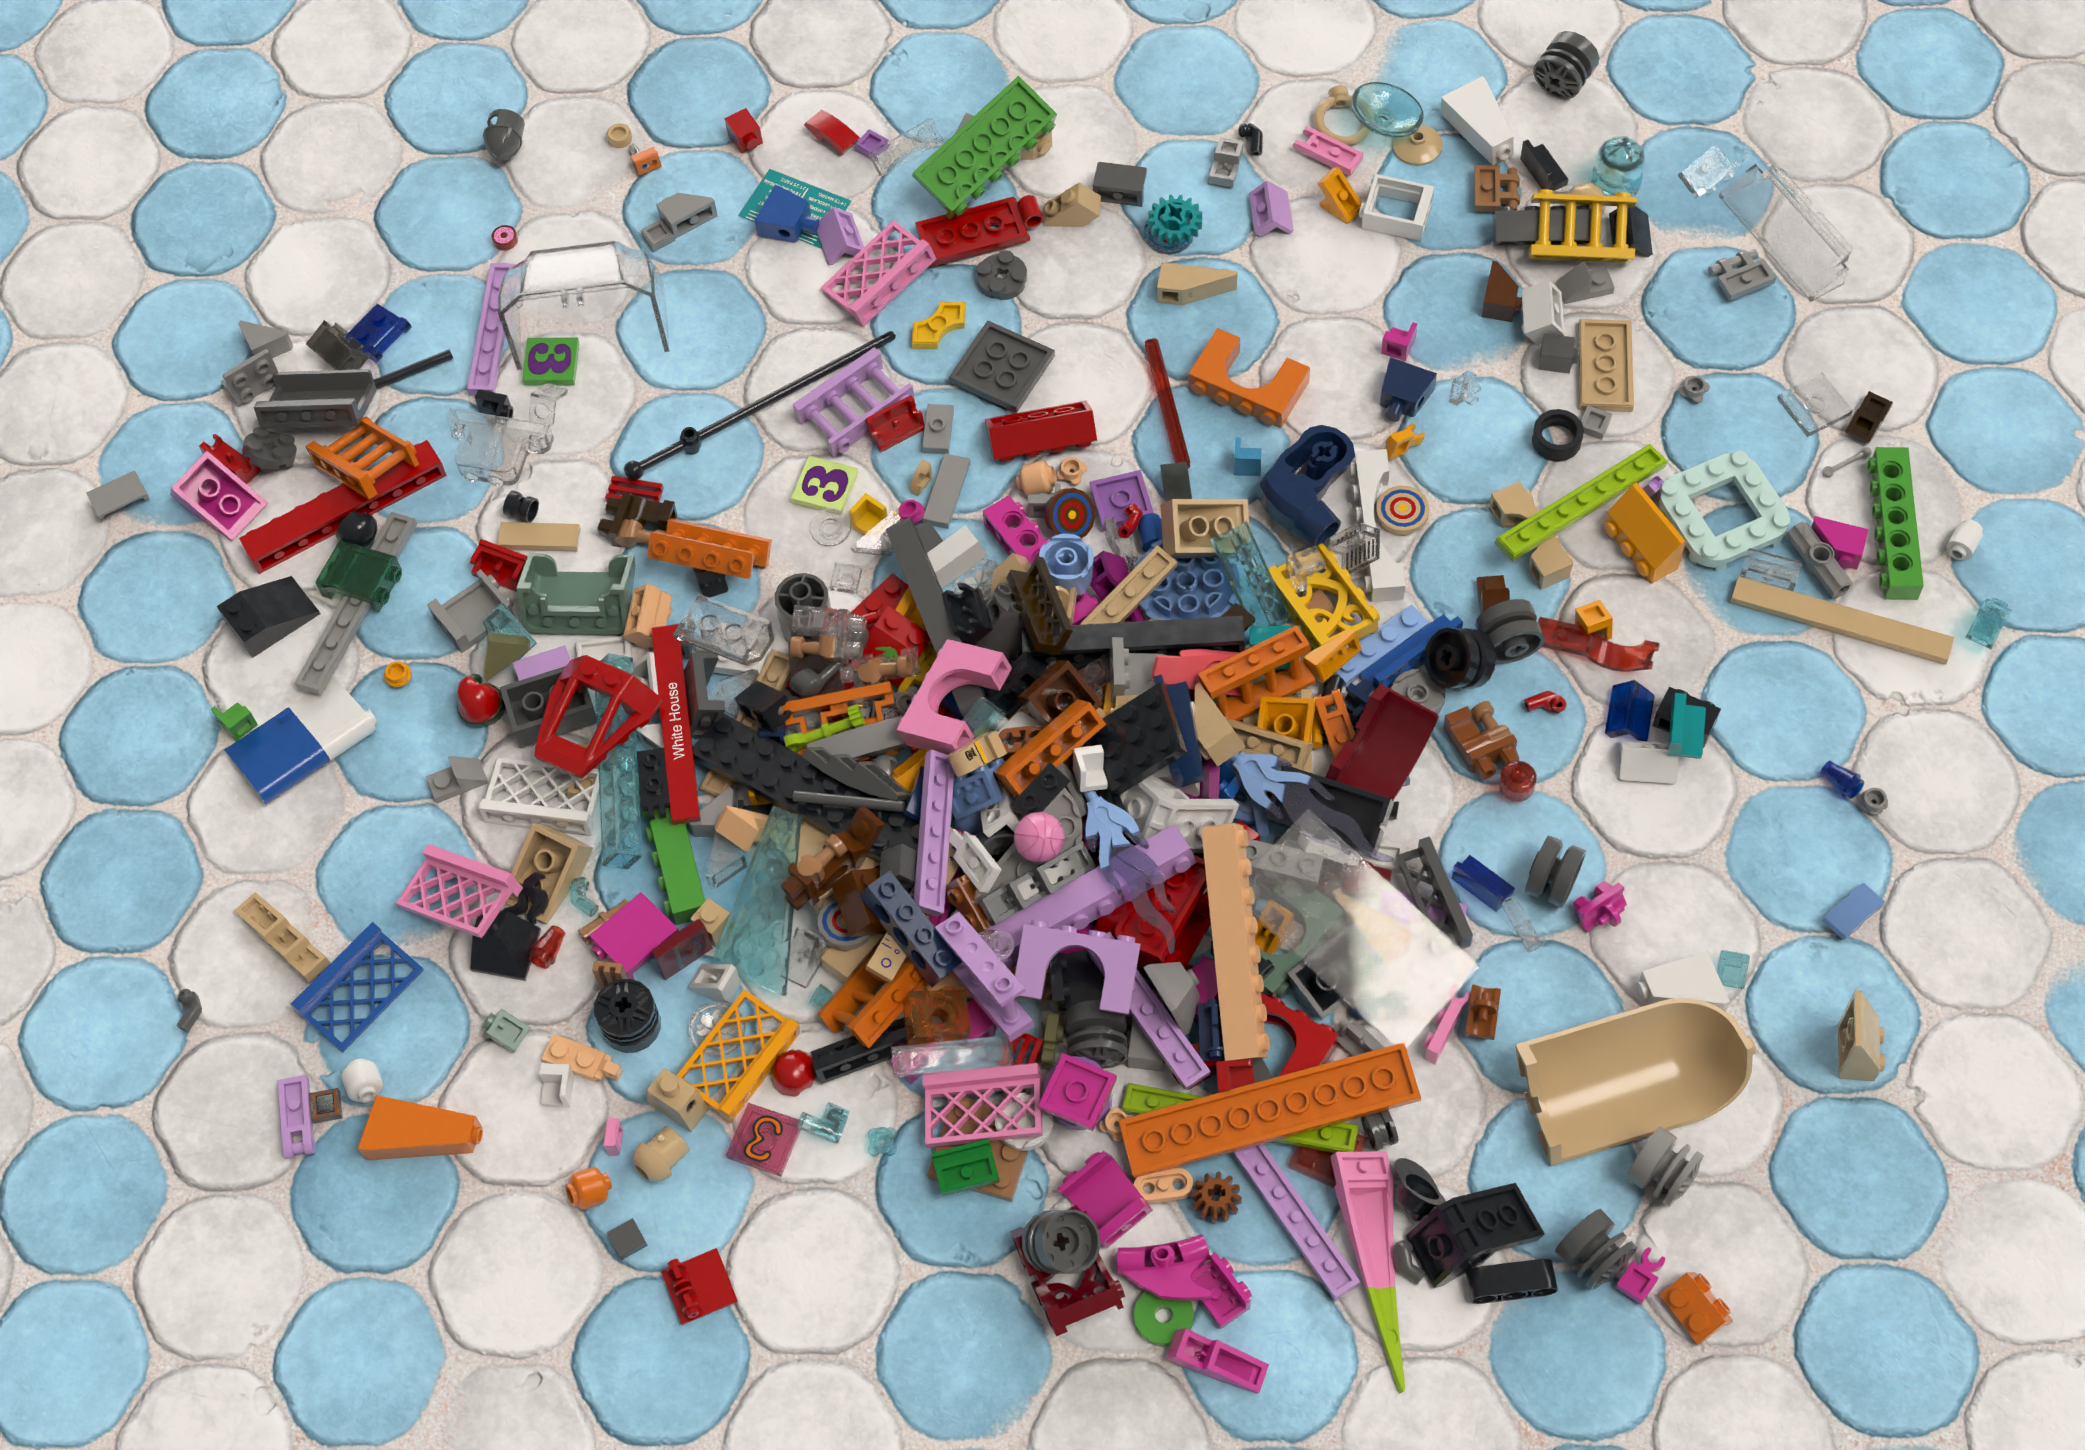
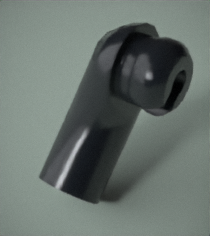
M1241 124L1238 134L1250 141V154L1254 156L1262 155V131L1254 124Z

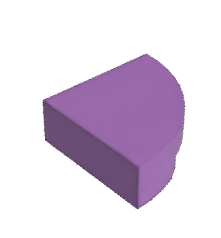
M1655 476L1643 490L1651 497L1662 487L1664 481L1659 476Z

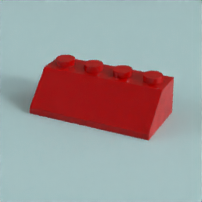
M1087 400L985 419L992 456L994 459H999L1000 462L1013 460L1014 456L1024 454L1025 457L1037 456L1043 450L1050 449V452H1060L1066 450V446L1076 445L1078 448L1092 445L1091 442L1097 441L1093 410Z

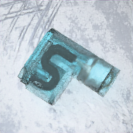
M827 1102L821 1119L802 1112L796 1128L838 1144L850 1111Z

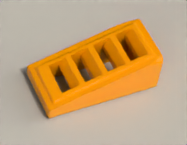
M1351 629L1303 657L1304 663L1315 679L1324 683L1362 650L1356 631Z

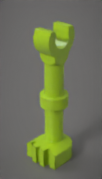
M856 704L848 707V718L831 724L826 722L821 724V727L806 733L789 734L783 738L787 748L798 752L807 746L808 743L853 727L855 729L865 726V721Z

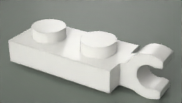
M953 829L949 837V842L957 849L953 858L979 892L988 893L1002 869L975 835H970L966 831L960 835L956 829Z

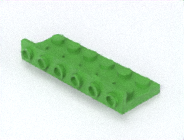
M1017 76L913 172L912 177L948 211L946 216L949 219L954 215L959 217L968 208V202L973 198L978 200L985 193V187L990 182L995 184L1003 176L1004 173L1002 171L1007 166L1012 168L1021 159L1020 154L1023 151L1027 150L1029 152L1038 143L1037 139L1042 134L1046 136L1054 129L1057 113L1025 81Z

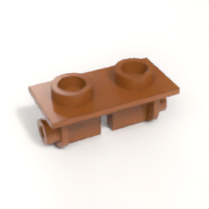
M966 874L946 885L949 901L978 934L991 927L980 904L975 905L973 901L980 897L981 894Z

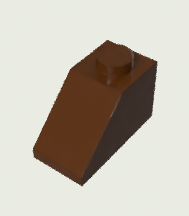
M1492 261L1482 317L1512 322L1514 312L1519 313L1522 298L1517 297L1519 286L1497 261Z

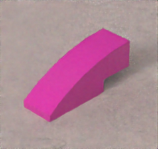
M1187 1328L1175 1331L1166 1359L1195 1372L1256 1394L1261 1390L1269 1364L1219 1340H1210Z

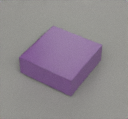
M868 129L854 145L855 151L876 161L889 146V139Z

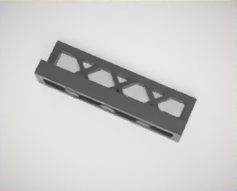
M1430 836L1420 839L1417 849L1396 855V860L1438 957L1471 947L1473 934ZM1419 857L1423 865L1420 873L1408 869L1405 861ZM1420 881L1432 885L1434 891L1430 898L1418 892L1417 887ZM1431 905L1443 910L1444 917L1441 922L1429 918L1427 912ZM1441 930L1453 934L1456 943L1442 947L1438 938Z

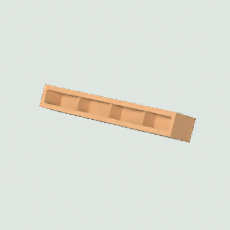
M1237 823L1201 827L1225 1061L1268 1058L1267 1051L1270 1050V1040L1264 1028V1021L1267 1020V1011L1261 1000L1264 982L1258 971L1261 953L1259 946L1255 942L1258 924L1256 917L1252 914V904L1255 902L1253 888L1249 885V875L1252 873V867L1249 858L1246 857V847L1249 844L1248 833L1243 828V825Z

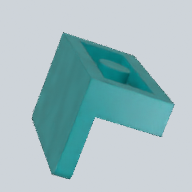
M1675 693L1671 706L1668 755L1701 759L1703 755L1706 708L1686 705L1687 694Z

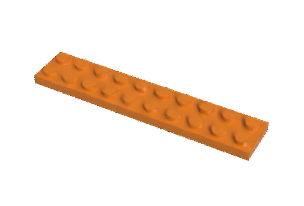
M1403 1042L1118 1121L1132 1175L1136 1179L1140 1176L1173 1169L1421 1101V1095L1405 1043Z

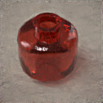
M1524 761L1509 762L1504 766L1500 774L1499 789L1501 794L1512 802L1527 800L1535 791L1537 774L1534 768Z

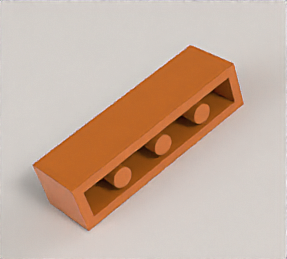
M1077 699L997 768L994 774L1010 794L1019 796L1049 763H1052L1057 768L1073 754V748L1081 747L1103 728L1106 723L1090 702Z

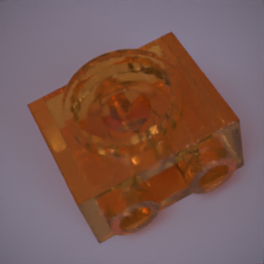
M949 986L939 990L928 991L927 988L920 987L909 991L902 1001L908 1046L964 1044L971 1035L965 989L956 990L955 987ZM932 1016L940 1018L943 1024L935 1023L932 1020Z

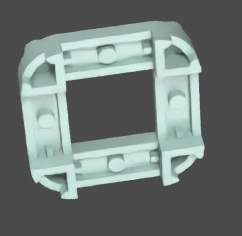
M1744 451L1720 455L1675 474L1662 484L1658 508L1666 515L1670 523L1686 541L1685 546L1690 552L1688 558L1694 565L1699 563L1706 567L1715 568V571L1726 569L1727 563L1771 545L1772 548H1775L1781 543L1790 523V516L1786 506L1756 462L1749 458ZM1728 483L1731 487L1736 485L1758 519L1715 537L1691 499Z

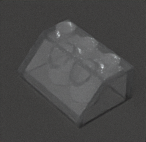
M698 594L673 633V638L745 666L761 661L774 641L771 621Z

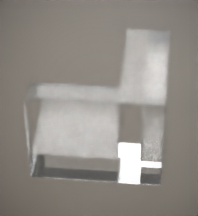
M1316 546L1286 556V574L1297 593L1307 589V575L1326 568V563Z

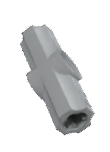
M1802 521L1794 525L1787 532L1786 537L1805 561L1806 571L1818 578L1832 598H1838L1852 588L1853 582L1835 560L1833 548L1829 544L1823 543L1807 522L1804 523Z

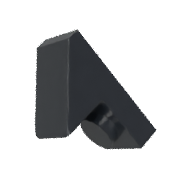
M693 568L704 599L728 592L725 574Z

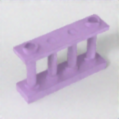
M875 347L793 403L795 419L801 425L808 420H813L830 438L827 441L830 455L833 458L840 453L846 452L851 445L868 434L867 417L910 395L915 400L913 386L910 383L899 389L881 371L883 369L881 353ZM870 377H874L891 395L880 404L861 385ZM850 391H853L871 409L860 418L840 399ZM833 405L850 425L838 432L820 414L828 406Z
M957 912L937 925L935 930L962 961L952 974L1005 1037L1012 1042L1033 1028L1034 1022L1032 1018L1015 1000L1016 997L1026 991L1024 986L962 914Z

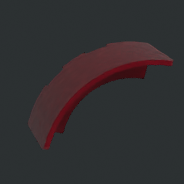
M1380 684L1370 695L1365 709L1355 726L1359 730H1357L1351 742L1347 740L1337 757L1330 764L1325 778L1379 794L1394 801L1422 754L1439 719L1438 714Z

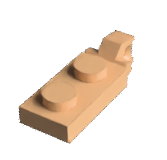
M553 1034L541 1058L543 1063L570 1064L574 1075L593 1082L596 1080L601 1081L603 1076L619 1081L623 1070L620 1068L621 1066L611 1062L612 1057L605 1052Z

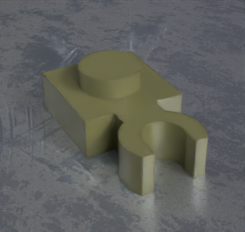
M1048 1013L1041 1059L1042 1068L1051 1069L1054 1067L1058 1042L1063 1043L1065 1025H1060L1059 1014Z

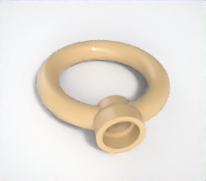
M1338 85L1332 87L1328 91L1329 97L1324 99L1315 110L1314 125L1316 130L1348 146L1363 141L1369 135L1373 126V117L1369 107L1360 99L1349 95L1346 86ZM1349 105L1357 109L1362 115L1363 125L1361 129L1349 136L1332 133L1324 123L1325 112L1332 106L1343 108Z

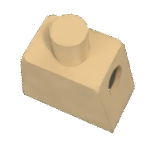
M665 1068L646 1091L647 1103L690 1132L693 1131L709 1110L697 1089ZM692 1105V1108L689 1111H686L687 1106Z

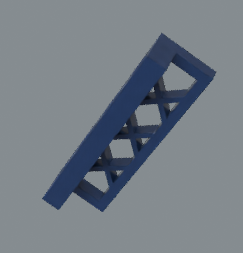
M1162 674L1153 676L1155 685L1160 682L1167 688L1187 750L1185 755L1169 764L1170 773L1178 788L1205 781V775L1187 682L1184 681L1167 686Z

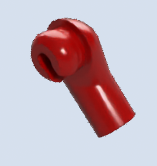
M1134 503L1124 510V514L1129 519L1118 529V535L1121 538H1128L1136 530L1143 516L1141 508L1139 509Z
M1544 691L1524 699V705L1528 712L1542 707L1551 712L1560 713L1567 706L1566 700L1562 696L1551 691Z

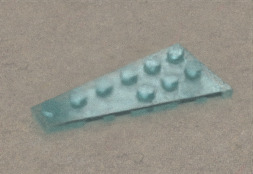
M773 805L710 964H732L736 967L740 978L786 996L794 908L785 900L784 896L786 893L780 885L789 877L787 867L793 862L796 865L798 864L802 816Z

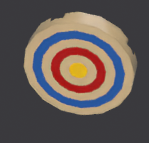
M1395 486L1387 489L1379 497L1376 506V517L1386 531L1395 535H1410L1413 531L1420 530L1425 526L1429 517V503L1419 490L1410 486Z

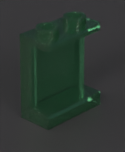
M339 540L315 583L322 597L332 599L335 593L367 602L371 605L373 611L380 612L382 606L388 602L390 592L395 583L400 581L402 569L396 556Z

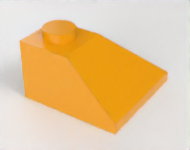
M1261 697L1257 727L1311 743L1316 699Z

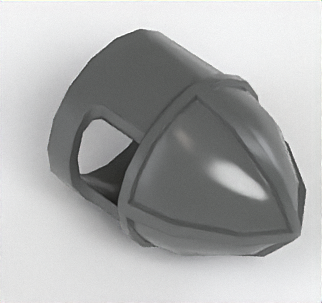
M508 109L492 111L488 117V127L483 132L485 147L495 161L508 160L517 154L522 145V135L525 127L524 119L516 112ZM497 116V122L493 125L491 119Z

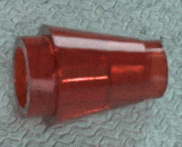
M552 925L530 948V961L544 969L553 965L565 936L564 930Z

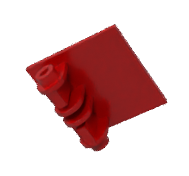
M717 1248L684 1262H680L679 1259H673L667 1263L668 1268L661 1271L681 1325L738 1302Z

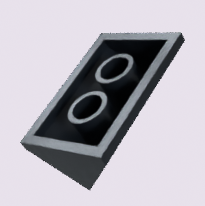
M1353 923L1287 972L1286 975L1297 1002L1322 1020L1389 970V968L1355 923Z

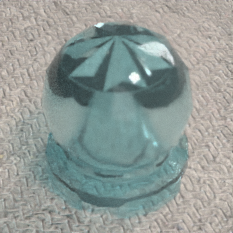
M1615 136L1604 141L1597 151L1591 183L1599 186L1605 196H1615V193L1626 192L1631 195L1634 193L1636 195L1639 191L1645 168V154L1639 143L1627 136Z

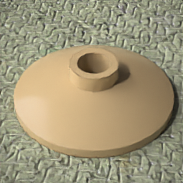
M1412 124L1401 128L1395 134L1392 143L1393 151L1401 161L1416 166L1426 165L1436 160L1441 154L1443 145L1438 132L1422 124Z

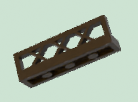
M1036 556L1028 572L1010 570L1006 579L1034 650L1060 655L1073 629L1044 558Z

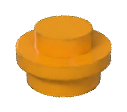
M400 661L390 663L384 672L386 683L394 688L405 686L412 677L410 667Z

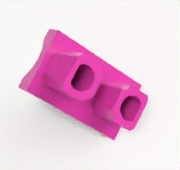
M1603 881L1594 889L1595 899L1590 901L1585 896H1581L1573 902L1574 912L1580 918L1581 928L1585 932H1589L1599 924L1603 926L1608 922L1616 927L1621 923L1619 914L1625 911L1624 907L1627 906L1623 896L1624 886L1619 882L1612 886Z

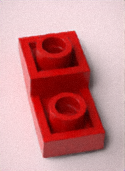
M820 110L804 124L820 142L826 140L840 155L844 154L860 139L846 124L823 110Z

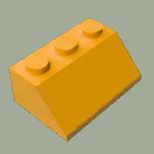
M1638 483L1633 484L1607 511L1604 528L1606 533L1611 538L1614 537L1619 543L1623 554L1626 557H1630L1636 564L1640 575L1646 577L1652 584L1678 569L1686 541Z

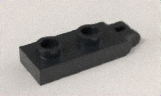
M664 748L637 751L642 810L648 811L649 820H655L654 809H659L661 819L666 818V808L670 807Z

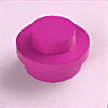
M906 500L899 507V519L903 521L911 517L914 524H916L923 518L925 510L921 503L915 500Z

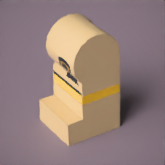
M997 731L983 733L947 755V758L956 776L960 777L994 759L1004 756L1007 752Z

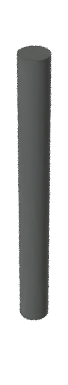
M794 791L793 793L794 802L853 808L865 806L867 809L904 812L905 802L898 800Z

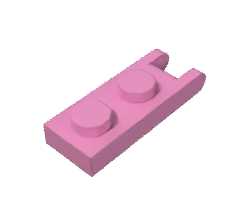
M1308 126L1303 130V134L1309 137L1307 142L1304 143L1296 140L1293 143L1295 150L1332 168L1339 167L1342 173L1349 176L1352 175L1363 160V152Z

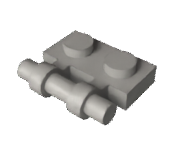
M1756 249L1740 251L1735 257L1720 259L1716 261V264L1708 267L1711 276L1721 274L1718 276L1717 284L1729 302L1775 284L1777 277L1764 258L1754 262L1759 257ZM1737 266H1741V268H1738L1736 270L1733 269Z

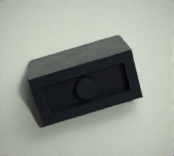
M1528 139L1523 141L1520 160L1541 189L1555 191L1567 186L1568 177L1544 144L1533 147Z
M1636 206L1628 207L1626 244H1628V248H1635V250L1649 257L1653 255L1648 214ZM1617 209L1609 213L1612 246L1616 243Z

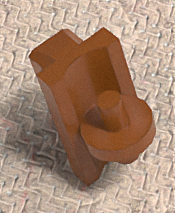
M1472 984L1465 1036L1481 1040L1495 1039L1501 989L1484 988Z

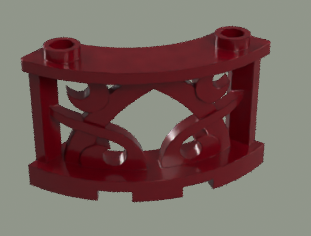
M1077 1205L1068 1209L1081 1211ZM1019 1227L1010 1231L1023 1267L1027 1269L1029 1276L1034 1275L1036 1281L1031 1282V1286L1040 1306H1043L1046 1319L1056 1336L1068 1332L1067 1325L1113 1306H1116L1118 1310L1124 1308L1121 1298H1124L1125 1294L1119 1280L1114 1281L1100 1254H1098L1097 1259L1090 1268L1086 1269L1084 1279L1077 1291L1063 1283L1047 1284L1046 1282L1051 1280L1055 1274H1045L1036 1270L1027 1261L1022 1250V1236L1025 1227ZM1097 1272L1102 1281H1095ZM1061 1292L1066 1293L1060 1299L1055 1298Z

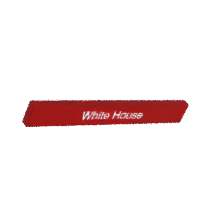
M679 624L653 627L651 629L658 695L663 700L660 704L671 819L673 825L701 821Z

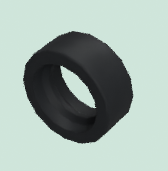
M1562 409L1548 410L1535 421L1532 435L1533 447L1540 456L1547 460H1568L1574 457L1581 448L1584 434L1583 424L1570 411ZM1557 425L1570 430L1574 437L1567 444L1557 445L1547 441L1542 436V432L1549 426Z

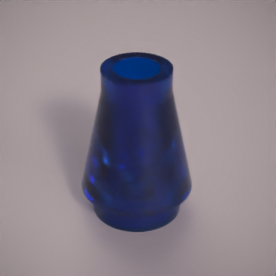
M1831 760L1821 769L1820 774L1833 785L1842 797L1847 796L1853 799L1864 786V780L1861 779L1860 774L1837 765Z

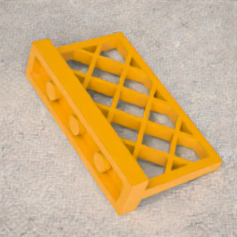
M744 989L676 1076L684 1080L689 1071L702 1069L704 1083L690 1085L698 1090L708 1106L720 1113L721 1117L731 1124L772 1071L776 1059L786 1052L798 1037L800 1025L791 1018L788 1020ZM745 1000L755 1006L756 1015L739 1018L738 1008ZM759 1009L766 1014H760ZM734 1013H736V1018L731 1019ZM773 1018L780 1023L775 1032L762 1033L761 1020ZM758 1021L759 1034L742 1037L740 1023ZM737 1024L739 1037L722 1040L721 1030L724 1026ZM718 1035L719 1041H713ZM764 1039H769L764 1045ZM760 1040L762 1047L760 1052L756 1055L745 1056L743 1042ZM740 1043L742 1057L725 1059L723 1046ZM720 1046L722 1060L704 1063L703 1053L706 1049ZM701 1058V1063L695 1064ZM752 1061L747 1067L746 1062ZM743 1062V1074L740 1077L728 1079L726 1065ZM723 1066L724 1080L707 1082L705 1068ZM728 1084H734L733 1087L729 1090ZM725 1085L727 1094L720 1103L709 1097V1087ZM705 1088V1093H706V1094H704V1093H703L702 1091H700L699 1089Z

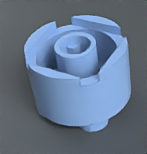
M1055 535L1051 538V541L1043 544L1039 557L1044 558L1055 586H1062L1066 590L1076 587L1077 596L1083 595L1092 581L1093 550L1089 544L1087 546L1082 541V538L1077 535Z

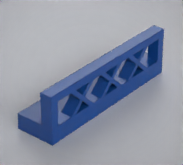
M1444 614L1361 672L1360 680L1366 679L1373 684L1375 690L1380 684L1391 688L1394 680L1400 674L1408 670L1418 669L1425 664L1426 646L1431 636L1438 630L1447 627L1462 629L1463 621L1458 616L1450 621Z

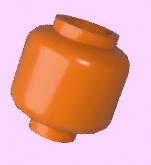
M589 1167L571 1174L568 1184L565 1185L566 1194L571 1205L578 1206L582 1210H587L606 1202L608 1190L612 1189L608 1174L606 1172L601 1173L596 1167Z

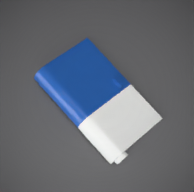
M333 677L328 682L321 696L313 693L307 694L224 750L266 805L377 730L375 724L378 721L369 709L364 711L341 683Z

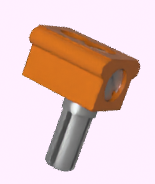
M636 144L629 145L633 166L639 176L662 167L659 155L654 147L640 152Z

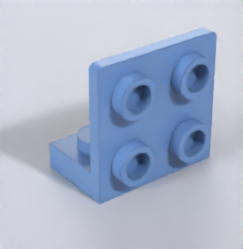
M1003 758L978 767L963 776L954 778L952 813L955 820L964 818L1004 800L994 777V771L1004 763Z

